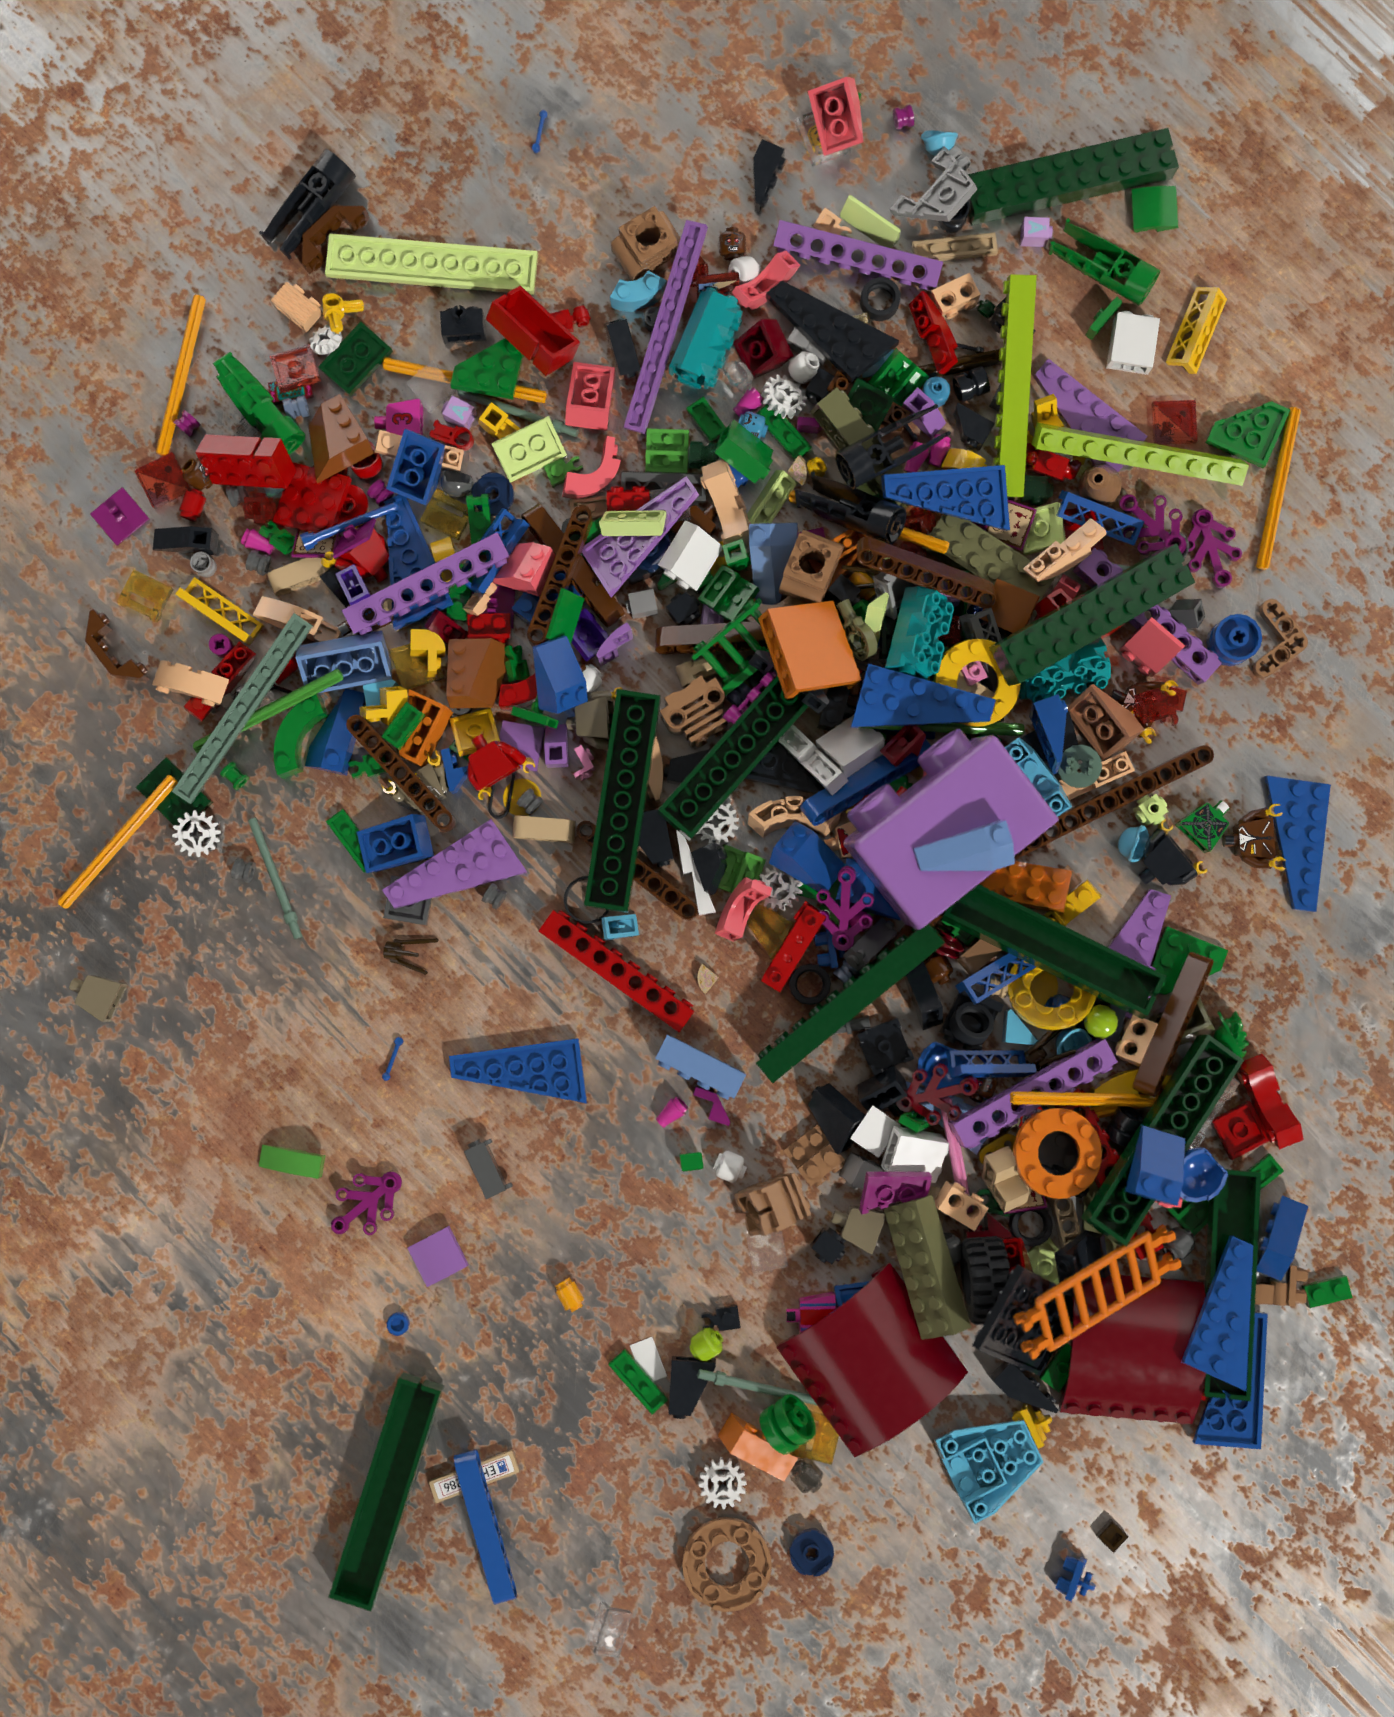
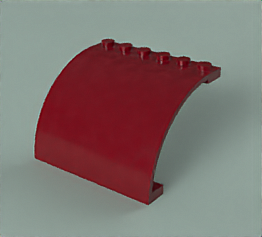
M890 1263L875 1270L871 1274L873 1279L837 1309L806 1330L787 1338L776 1346L854 1458L882 1445L912 1426L945 1399L968 1373L944 1337L921 1339L906 1284Z
M1111 1274L1106 1278L1100 1277L1107 1306L1116 1301ZM1120 1275L1124 1295L1134 1290L1131 1276ZM1141 1277L1142 1284L1150 1280L1151 1278ZM1091 1278L1082 1285L1089 1317L1099 1311ZM1161 1279V1283L1073 1338L1067 1383L1059 1403L1060 1412L1073 1415L1084 1414L1192 1424L1200 1405L1206 1373L1181 1361L1206 1298L1203 1282ZM1072 1297L1074 1327L1081 1323L1076 1299Z

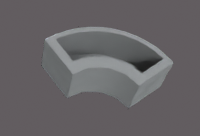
M850 1152L839 1176L846 1180L845 1184L857 1190L858 1187L863 1189L866 1172L885 1171L881 1165Z

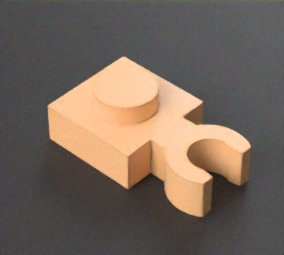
M826 208L823 209L813 225L818 230L841 235L842 231L852 233L849 227L839 226L842 219Z
M492 582L484 594L474 592L463 609L472 615L478 616L483 613L487 608V603L490 601L489 596L496 591L497 586Z

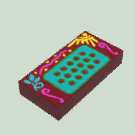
M308 376L295 377L290 384L286 382V379L268 383L269 393L274 398L271 402L274 405L283 404V399L290 398L294 400L302 395H305L306 399L314 398L311 377Z

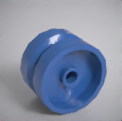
M1242 614L1229 615L1213 626L1208 633L1206 641L1207 650L1217 654L1218 660L1222 663L1221 665H1239L1257 653L1261 647L1262 633L1256 621L1249 616Z

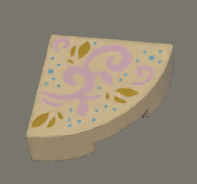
M799 455L787 471V474L804 486L808 480L806 461Z
M702 964L698 971V984L703 993L706 994L719 977Z

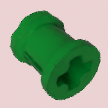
M231 762L223 768L220 775L223 778L226 777L233 784V788L238 790L247 783L249 776L247 774L244 775L236 767L235 762Z

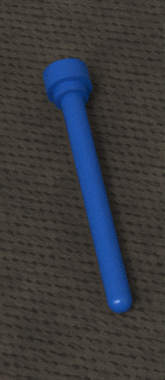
M397 502L390 503L315 534L313 532L309 534L305 532L300 534L306 551L315 548L314 545H317V542L346 531L344 528L351 524L356 527L373 518L376 519L398 510L399 504Z

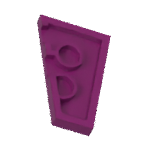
M866 1172L859 1207L861 1215L869 1213V1210L873 1208L889 1207L888 1204L901 1201L904 1203L928 1196L932 1175L930 1172Z

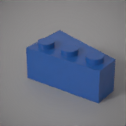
M1282 1196L1278 1203H1273L1270 1211L1273 1217L1272 1220L1269 1219L1266 1225L1265 1232H1267V1235L1263 1238L1260 1245L1261 1253L1257 1262L1258 1272L1280 1281L1283 1279L1294 1260L1308 1205Z

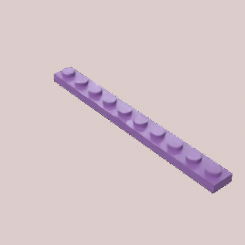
M690 220L685 222L625 420L624 428L642 434L646 433L708 226L706 224Z

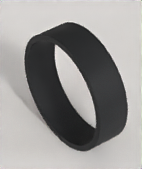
M582 876L573 880L568 885L564 894V906L568 914L576 921L584 924L596 923L602 920L601 918L605 917L610 910H606L602 916L595 920L583 921L576 918L568 908L567 896L572 886L581 880L588 879V876Z

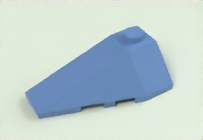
M798 523L749 524V547L753 583L760 590L755 599L760 598L762 604L774 605L781 602L782 594L779 593V587L783 579V572L798 538Z
M998 820L913 849L920 871H994L1015 864L1013 840L1006 820Z

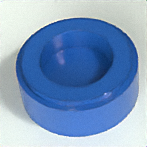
M402 1312L392 1314L387 1320V1329L395 1336L404 1334L410 1326L408 1316Z

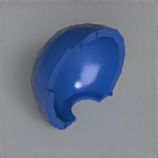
M933 1042L926 1047L918 1060V1069H924L927 1072V1078L922 1083L923 1086L927 1088L934 1075V1067L940 1063L946 1065L948 1072L941 1079L937 1089L960 1084L963 1078H950L946 1052L961 1050L947 1047L938 1042ZM954 1056L956 1066L965 1064L959 1056ZM937 1068L939 1074H944L942 1068ZM918 1073L919 1079H923V1075Z
M1192 1148L1187 1150L1184 1155V1178L1180 1197L1187 1202L1209 1201L1218 1195L1225 1186L1228 1172L1212 1157V1154L1206 1148Z

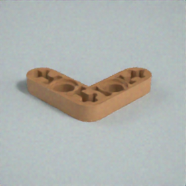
M1275 599L1266 600L1259 608L1261 617L1281 641L1280 644L1253 664L1252 672L1260 679L1273 674L1302 652L1308 645L1306 635ZM1273 606L1274 610L1268 613L1266 611L1268 607ZM1279 614L1281 615V617H1279V618L1276 619L1275 621L1272 620V619L1275 618L1277 615H1279ZM1280 621L1288 623L1289 629L1287 632L1279 629L1278 624ZM1299 639L1301 641V643H1299V646H1296L1290 650L1288 647L1291 644H1293L1295 640ZM1277 650L1285 653L1284 661H1278L1275 658ZM1270 661L1272 665L1267 667L1266 671L1261 672L1259 670L1261 665Z

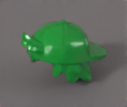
M1217 1011L1222 1024L1214 1032V1039L1243 1059L1247 1052L1244 1048L1249 1043L1245 1040L1247 1032L1242 1030L1244 1027L1242 1019L1236 1011L1230 1018L1224 1019L1220 1011Z

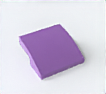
M627 622L616 629L599 648L596 656L601 667L619 657L617 648L633 639L632 630Z
M503 720L499 736L500 742L504 741L517 748L526 758H532L535 762V767L532 764H527L525 767L531 771H538L545 727Z
M450 1226L407 1248L427 1287L469 1265Z

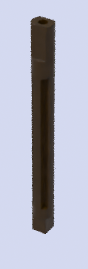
M1000 349L957 358L958 362L944 375L937 372L935 363L918 367L930 376L928 379H930L931 377H941L969 371L979 366L1002 364V361H999ZM873 376L861 379L868 383Z

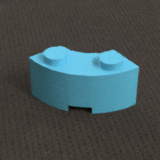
M647 271L642 278L636 281L619 279L610 296L611 308L624 312H636V310L651 307L662 299L667 280L650 271Z

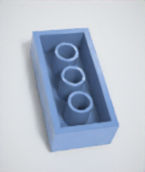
M382 630L370 632L362 636L359 634L300 645L296 651V660L304 685L335 669H339L343 674L342 681L319 693L392 679L393 668Z
M667 1034L655 1058L659 1060L657 1065L667 1070H670L672 1067L678 1070L677 1075L687 1080L692 1077L698 1080L697 1085L707 1090L712 1087L718 1090L717 1095L727 1100L730 1097L735 1099L746 1076V1073Z

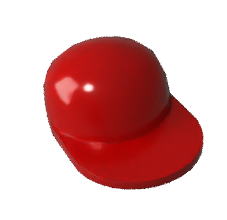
M370 441L369 443L374 454L350 466L354 474L363 479L374 477L381 471L383 466L380 454L375 453V446Z

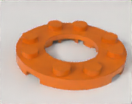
M1051 1108L1033 1114L1022 1124L1015 1138L1013 1156H1015L1019 1176L1030 1189L1046 1197L1064 1199L1080 1194L1091 1185L1100 1169L1102 1149L1096 1130L1086 1118L1072 1110ZM1054 1131H1063L1069 1134L1075 1140L1079 1152L1076 1166L1064 1175L1048 1173L1041 1166L1038 1159V1148L1041 1140L1047 1134Z

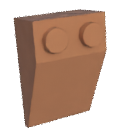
M1094 684L1090 685L1067 707L1072 720L1103 761L1118 754L1145 730L1132 712Z

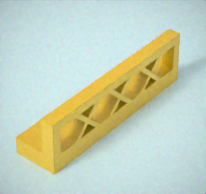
M1196 287L1167 357V365L1183 366L1189 374H1197L1227 300L1219 287ZM1201 294H1207V299L1199 304L1198 301ZM1200 311L1199 318L1191 323L1192 316ZM1192 330V336L1183 342L1184 335ZM1184 349L1183 358L1175 359L1176 354Z
M195 577L185 590L180 587L175 593L183 601L249 646L265 626ZM196 585L203 588V597L195 598L190 594ZM218 598L221 608L212 610L209 607L208 600ZM225 611H237L238 620L228 621ZM253 622L257 626L249 635L244 632L243 623Z

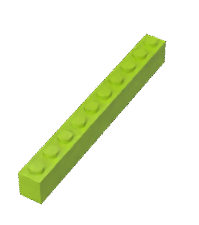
M1010 274L1007 277V281L1004 280L1003 294H1006V303L1002 304L1001 314L1005 317V322L1000 330V338L1004 340L1003 348H1000L999 361H1002V370L998 372V383H1001V392L997 393V405H1000L999 414H996L995 426L999 427L998 436H995L994 449H997V458L994 457L993 466L1005 465L1007 497L1009 498L1024 497L1037 275Z
M1043 423L1036 424L1031 443L1039 450L1243 486L1249 464L1242 459Z

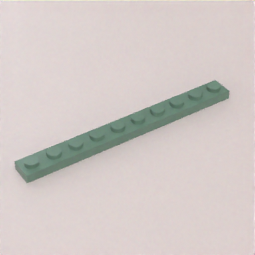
M296 613L292 615L173 789V793L188 803H193L311 631L313 625Z

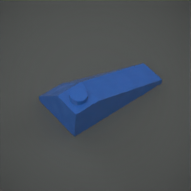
M351 689L344 690L310 744L305 767L347 776L348 762L351 761L356 738L348 731L346 723L352 715H360L359 707L365 704L364 692ZM360 722L354 725V731H358Z

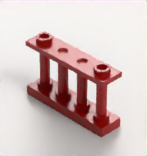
M809 904L805 906L762 976V982L781 992L825 920L826 916L824 914L818 912L819 910Z

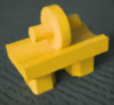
M1023 1403L1022 1408L1013 1413L1012 1419L1013 1421L1024 1420L1037 1448L1044 1447L1043 1442L1047 1439L1045 1433L1051 1431L1048 1424L1052 1422L1051 1415H1043L1041 1410L1034 1412L1030 1404Z

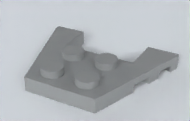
M943 147L932 160L934 167L944 171L918 202L901 195L892 205L890 211L894 216L949 222L976 192L977 187L964 169L959 166L956 159L951 156L948 149Z

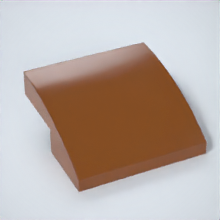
M997 578L994 584L996 602L990 608H992L997 626L1014 633L1028 625L1040 596ZM987 615L980 618L983 621L989 622Z

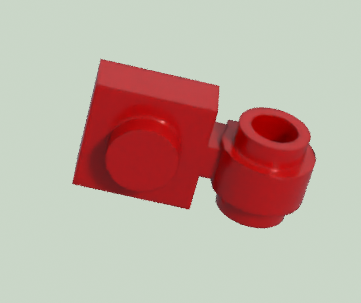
M585 306L575 307L572 315H570L569 309L550 313L569 332H574L573 324H577L578 327H585L589 324L590 320L589 311Z

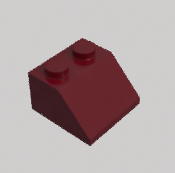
M760 319L733 342L750 380L780 368L794 357L777 319Z

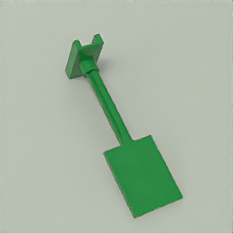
M561 588L546 639L553 640L564 635L567 636L571 645L585 598ZM538 695L535 702L533 701L531 710L514 706L512 708L511 715L555 729H557L559 720L544 714V711L539 709Z

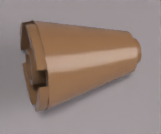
M1095 464L1087 468L1082 473L1078 483L1081 497L1104 506L1116 500L1122 487L1119 473L1113 467L1106 464Z

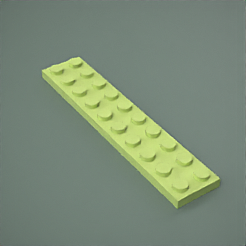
M329 234L325 275L329 278L507 293L521 286L529 294L534 295L538 252Z

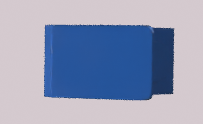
M449 748L442 749L441 755L449 792L456 794L467 779L468 766L456 768L455 766L458 765L456 753H452Z

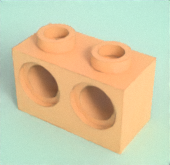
M967 273L933 289L930 298L944 319H951L964 309L968 311L974 308L981 294L970 273ZM960 292H967L970 296L964 297ZM947 300L951 305L946 306L941 301Z
M1132 1015L1131 1020L1128 1019L1124 1026L1125 1034L1122 1040L1120 1039L1116 1044L1115 1051L1119 1059L1140 1067L1158 1024ZM1146 1027L1142 1035H1136L1138 1028ZM1131 1047H1137L1135 1054L1128 1055V1050Z
M946 1181L934 1200L936 1208L975 1231L989 1209L983 1204L984 1199L975 1193H972V1195L965 1192L966 1188L957 1182H954L952 1185ZM956 1194L955 1201L949 1203L950 1196ZM974 1205V1210L971 1213H967L968 1207Z

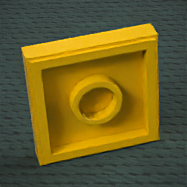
M491 708L449 718L459 757L477 751L471 740L478 735L483 734L487 743L492 741L500 742Z

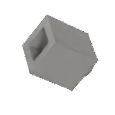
M653 589L628 594L629 600L625 601L627 613H632L633 619L658 614Z

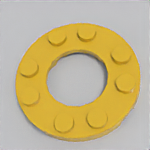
M970 639L954 645L945 652L941 660L939 672L934 674L933 682L957 688L958 674L964 666L971 662H985L996 672L998 686L992 697L996 701L991 720L989 722L961 724L975 727L993 724L1005 717L1018 699L1021 683L1008 686L989 648L996 642L986 639Z
M1014 964L1010 974L1016 975L1018 965ZM1038 967L1008 984V997L1015 1012L1027 1023L1041 1029L1060 1030L1079 1023L1089 1014L1096 999V996L1074 986L1073 996L1066 1004L1053 1008L1037 1003L1031 994L1030 985L1033 978L1044 971Z

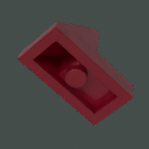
M437 609L434 610L424 626L427 630L438 634L447 645L449 639H465L468 635L466 630Z
M917 725L904 726L880 752L897 767L911 752L916 756L919 755L926 734Z
M987 1212L984 1215L985 1228H982V1225L979 1224L975 1231L970 1228L963 1229L964 1239L997 1236L999 1238L1011 1237V1232Z

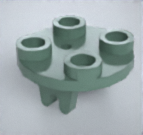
M1074 745L1063 752L1058 773L1062 781L1069 786L1075 788L1088 787L1094 784L1100 776L1102 770L1101 759L1098 753L1091 747Z

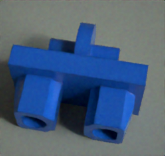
M828 929L814 936L815 946L827 945L828 950L826 954L817 955L818 966L836 968L838 967L836 950L838 949L834 947L832 943L833 935ZM843 937L839 938V941L841 943H844ZM838 950L839 958H844L842 955L845 951Z
M1071 1556L1066 1557L1063 1569L1073 1573L1072 1580L1060 1576L1055 1588L1066 1595L1065 1599L1070 1602L1075 1597L1078 1585L1081 1586L1079 1594L1086 1596L1088 1589L1094 1591L1096 1585L1091 1582L1092 1573L1086 1571L1085 1577L1082 1578L1087 1559L1082 1556L1080 1559Z

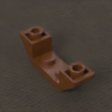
M332 206L303 234L302 264L309 274L317 271L325 261L316 246L321 245L332 231H336L341 226L343 221L354 232L367 224L370 217L364 206Z
M837 371L827 391L831 393L835 388L843 390L848 396L855 380L851 383L841 372ZM893 402L880 428L911 415L912 412ZM902 426V427H900V428H898V429H896V430H894V431H899V432H901V430L903 429L904 426Z
M92 609L89 612L85 642L110 675L118 679L148 682L150 678L146 673L149 671L142 662L137 663L130 659L122 665L116 656L109 654L107 650L110 648L102 638L113 630L109 626L111 621L103 612L99 613Z

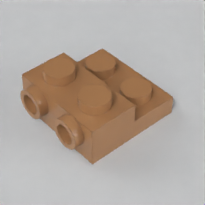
M818 1124L783 1150L810 1187L812 1185L818 1187L827 1180L825 1175L830 1171L836 1173L844 1166L842 1163L845 1161L844 1157L834 1152Z

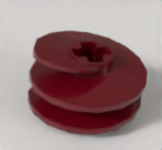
M937 924L936 927L941 931V936L944 938L945 943L936 952L942 956L957 959L960 955L959 952L964 951L963 943L947 928Z

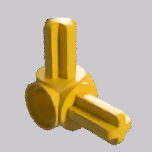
M334 293L326 294L322 298L323 317L329 322L330 329L335 334L343 331L341 319L344 317V313L364 311L362 300L343 301L342 297Z

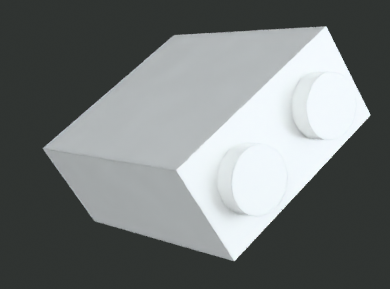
M1130 311L1118 312L1113 320L1106 368L1148 375L1153 368L1160 318H1154L1153 315L1149 314L1135 315Z
M684 521L658 565L665 570L663 572L664 575L672 580L675 578L678 580L677 585L685 590L690 587L697 591L723 547L699 526Z
M853 716L816 740V748L839 768L846 778L882 754L880 750L884 747L885 742L883 735L874 729L850 728Z
M894 1126L881 1167L885 1172H930L932 1175L931 1183H936L938 1176L942 1172L944 1157L949 1151V1143L939 1133L927 1131L917 1133L909 1128Z

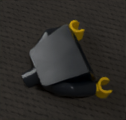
M1166 819L1158 824L1157 829L1148 838L1143 851L1145 857L1143 862L1148 868L1138 875L1146 885L1155 878L1162 885L1166 883L1170 886L1184 885L1197 877V875L1207 872V868L1199 870V864L1203 863V861L1193 863L1169 835L1168 832L1173 829V825L1168 829L1164 828L1163 823Z

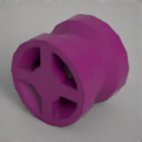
M906 105L903 109L898 107L893 109V120L896 130H900L904 126H914V113L911 105Z
M186 410L182 412L180 419H176L173 422L188 437L192 435V431L195 428H199L201 425Z
M379 479L370 486L367 495L370 498H374L376 504L382 507L385 505L386 500L393 497L394 492L387 490L385 482Z
M216 634L209 640L210 650L220 658H224L234 647L232 640L223 634Z

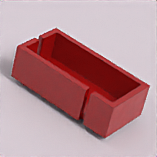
M518 286L509 291L507 296L504 294L491 303L486 320L529 361L531 359L534 360L532 364L545 376L573 360L580 341L523 287Z
M205 434L195 451L202 466L206 467L205 472L210 476L212 484L287 489L296 473V468L281 438H263L261 440L260 437Z

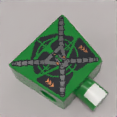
M1219 800L1214 807L1207 802L1182 818L1175 826L1203 853H1207L1214 848L1228 827L1229 822L1223 815L1230 808L1222 800Z

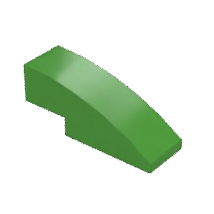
M263 1144L259 1167L319 1179L323 1174L326 1155Z

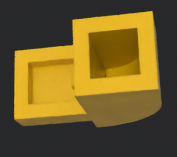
M1054 394L1034 400V412L1031 413L1034 429L1037 423L1064 427V424L1057 415V398Z
M492 402L478 419L479 425L498 440L521 429L507 418L508 414Z
M950 448L941 467L944 470L986 467L987 465L985 464L986 459L972 451Z
M451 536L430 543L436 563L457 553ZM444 570L441 573L444 582H449L452 579L453 575L450 570Z
M411 629L410 656L427 657V677H436L437 670L441 671V658L438 657H445L446 650L443 640L438 634L430 630Z
M401 686L379 688L380 705L359 707L360 716L369 722H377L381 718V722L389 726L404 704L408 702L407 689Z

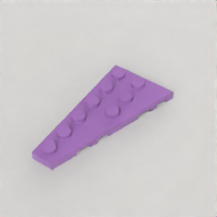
M1049 358L1035 374L1034 378L1045 395L1054 394L1057 398V413L1059 416H1062L1067 424V428L1142 442L1147 438L1146 434ZM1090 459L1092 465L1106 464L1113 467L1117 472L1124 466L1123 464Z
M687 476L636 510L666 511L665 525L661 536H602L601 534L584 545L583 555L611 598L699 496Z
M490 819L382 889L394 909L497 880L526 874L527 871L492 819Z
M1149 889L1108 948L1131 957L1141 964L1151 966L1171 895ZM1126 1011L1125 1017L1131 1019L1133 1014Z

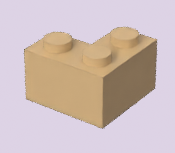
M1006 1146L986 1155L982 1179L1002 1211L1005 1213L1027 1203L1030 1189L1018 1175L1015 1156H1013L1010 1147Z

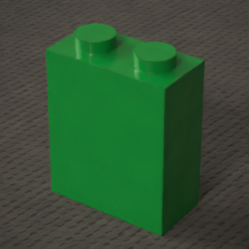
M734 419L721 433L714 452L754 484L760 478L763 480L770 472L769 466L773 461L771 459L773 449Z

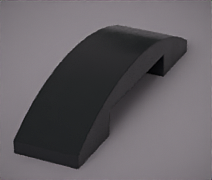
M757 650L748 663L764 675L770 670L777 675L770 652ZM822 689L801 692L805 695L802 702L818 714L829 703Z

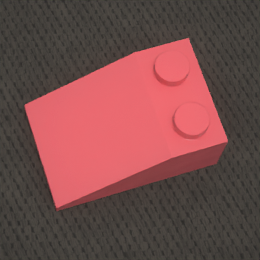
M844 77L808 91L824 156L864 143L860 100L854 78Z
M579 362L573 363L566 404L565 425L607 431L615 367Z
M534 542L519 543L510 554V558L507 559L508 563L502 566L492 582L540 597L556 555L551 547Z
M1151 617L1132 634L1119 650L1127 661L1134 662L1138 666V670L1143 675H1149L1152 678L1185 645Z

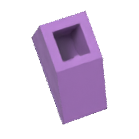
M917 387L903 402L902 407L913 414L935 405V403ZM938 408L912 421L931 439L946 424Z
M558 724L557 729L545 726V765L547 768L569 767L566 724Z

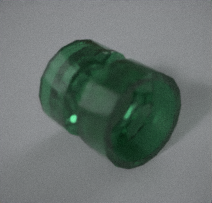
M690 441L688 469L700 470L702 466L718 461L719 456L714 453L718 443L711 442L704 446L701 441Z

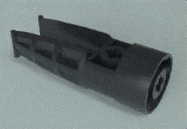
M325 149L286 198L265 231H260L259 234L270 244L300 211L303 216L280 247L282 253L290 260L292 258L290 254L303 242V234L336 203L355 179V173L338 156Z
M935 404L893 422L835 453L836 465L846 484L851 489H855L907 462L949 436L951 432L947 431L893 460L890 459L889 455L905 447L903 438L901 439L900 435L885 443L881 440V437L937 409L938 405ZM873 438L872 442L874 445L864 449L861 443ZM875 452L877 457L872 459L870 455ZM880 463L887 466L877 473L874 471V466Z
M814 471L811 472L813 490L837 502L808 492L795 490L797 508L803 506L842 527L890 545L897 541L905 526L907 513L904 507L868 494L860 489H851L846 484L816 476Z

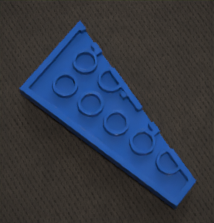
M1005 465L886 474L881 476L883 498L1001 530H1010Z
M397 495L385 501V505L393 502L399 504L398 510L386 514L390 586L435 564V560L409 501L402 495ZM430 579L424 580L422 582V589L425 592L432 590L433 582ZM406 589L402 594L403 599L411 601L414 597L413 591ZM449 592L440 597L437 594L430 597V602L419 607L416 604L410 607L411 611L403 616H399V614L394 615L393 629L396 631L432 615L435 609L441 611L454 605Z
M868 664L850 728L989 722L996 700Z
M1264 776L1265 784H1267L1269 791V803L1271 805L1281 804L1274 807V813H1283L1281 816L1273 817L1279 850H1281L1282 857L1286 860L1282 864L1286 868L1287 888L1291 907L1293 910L1316 912L1331 784Z
M579 1038L449 1056L451 1078L587 1104Z
M1229 1236L1181 1362L1246 1391L1253 1245L1234 1236Z
M1255 1312L1251 1401L1233 1400L1227 1396L1225 1399L1209 1397L1192 1441L1194 1444L1261 1449L1267 1313Z

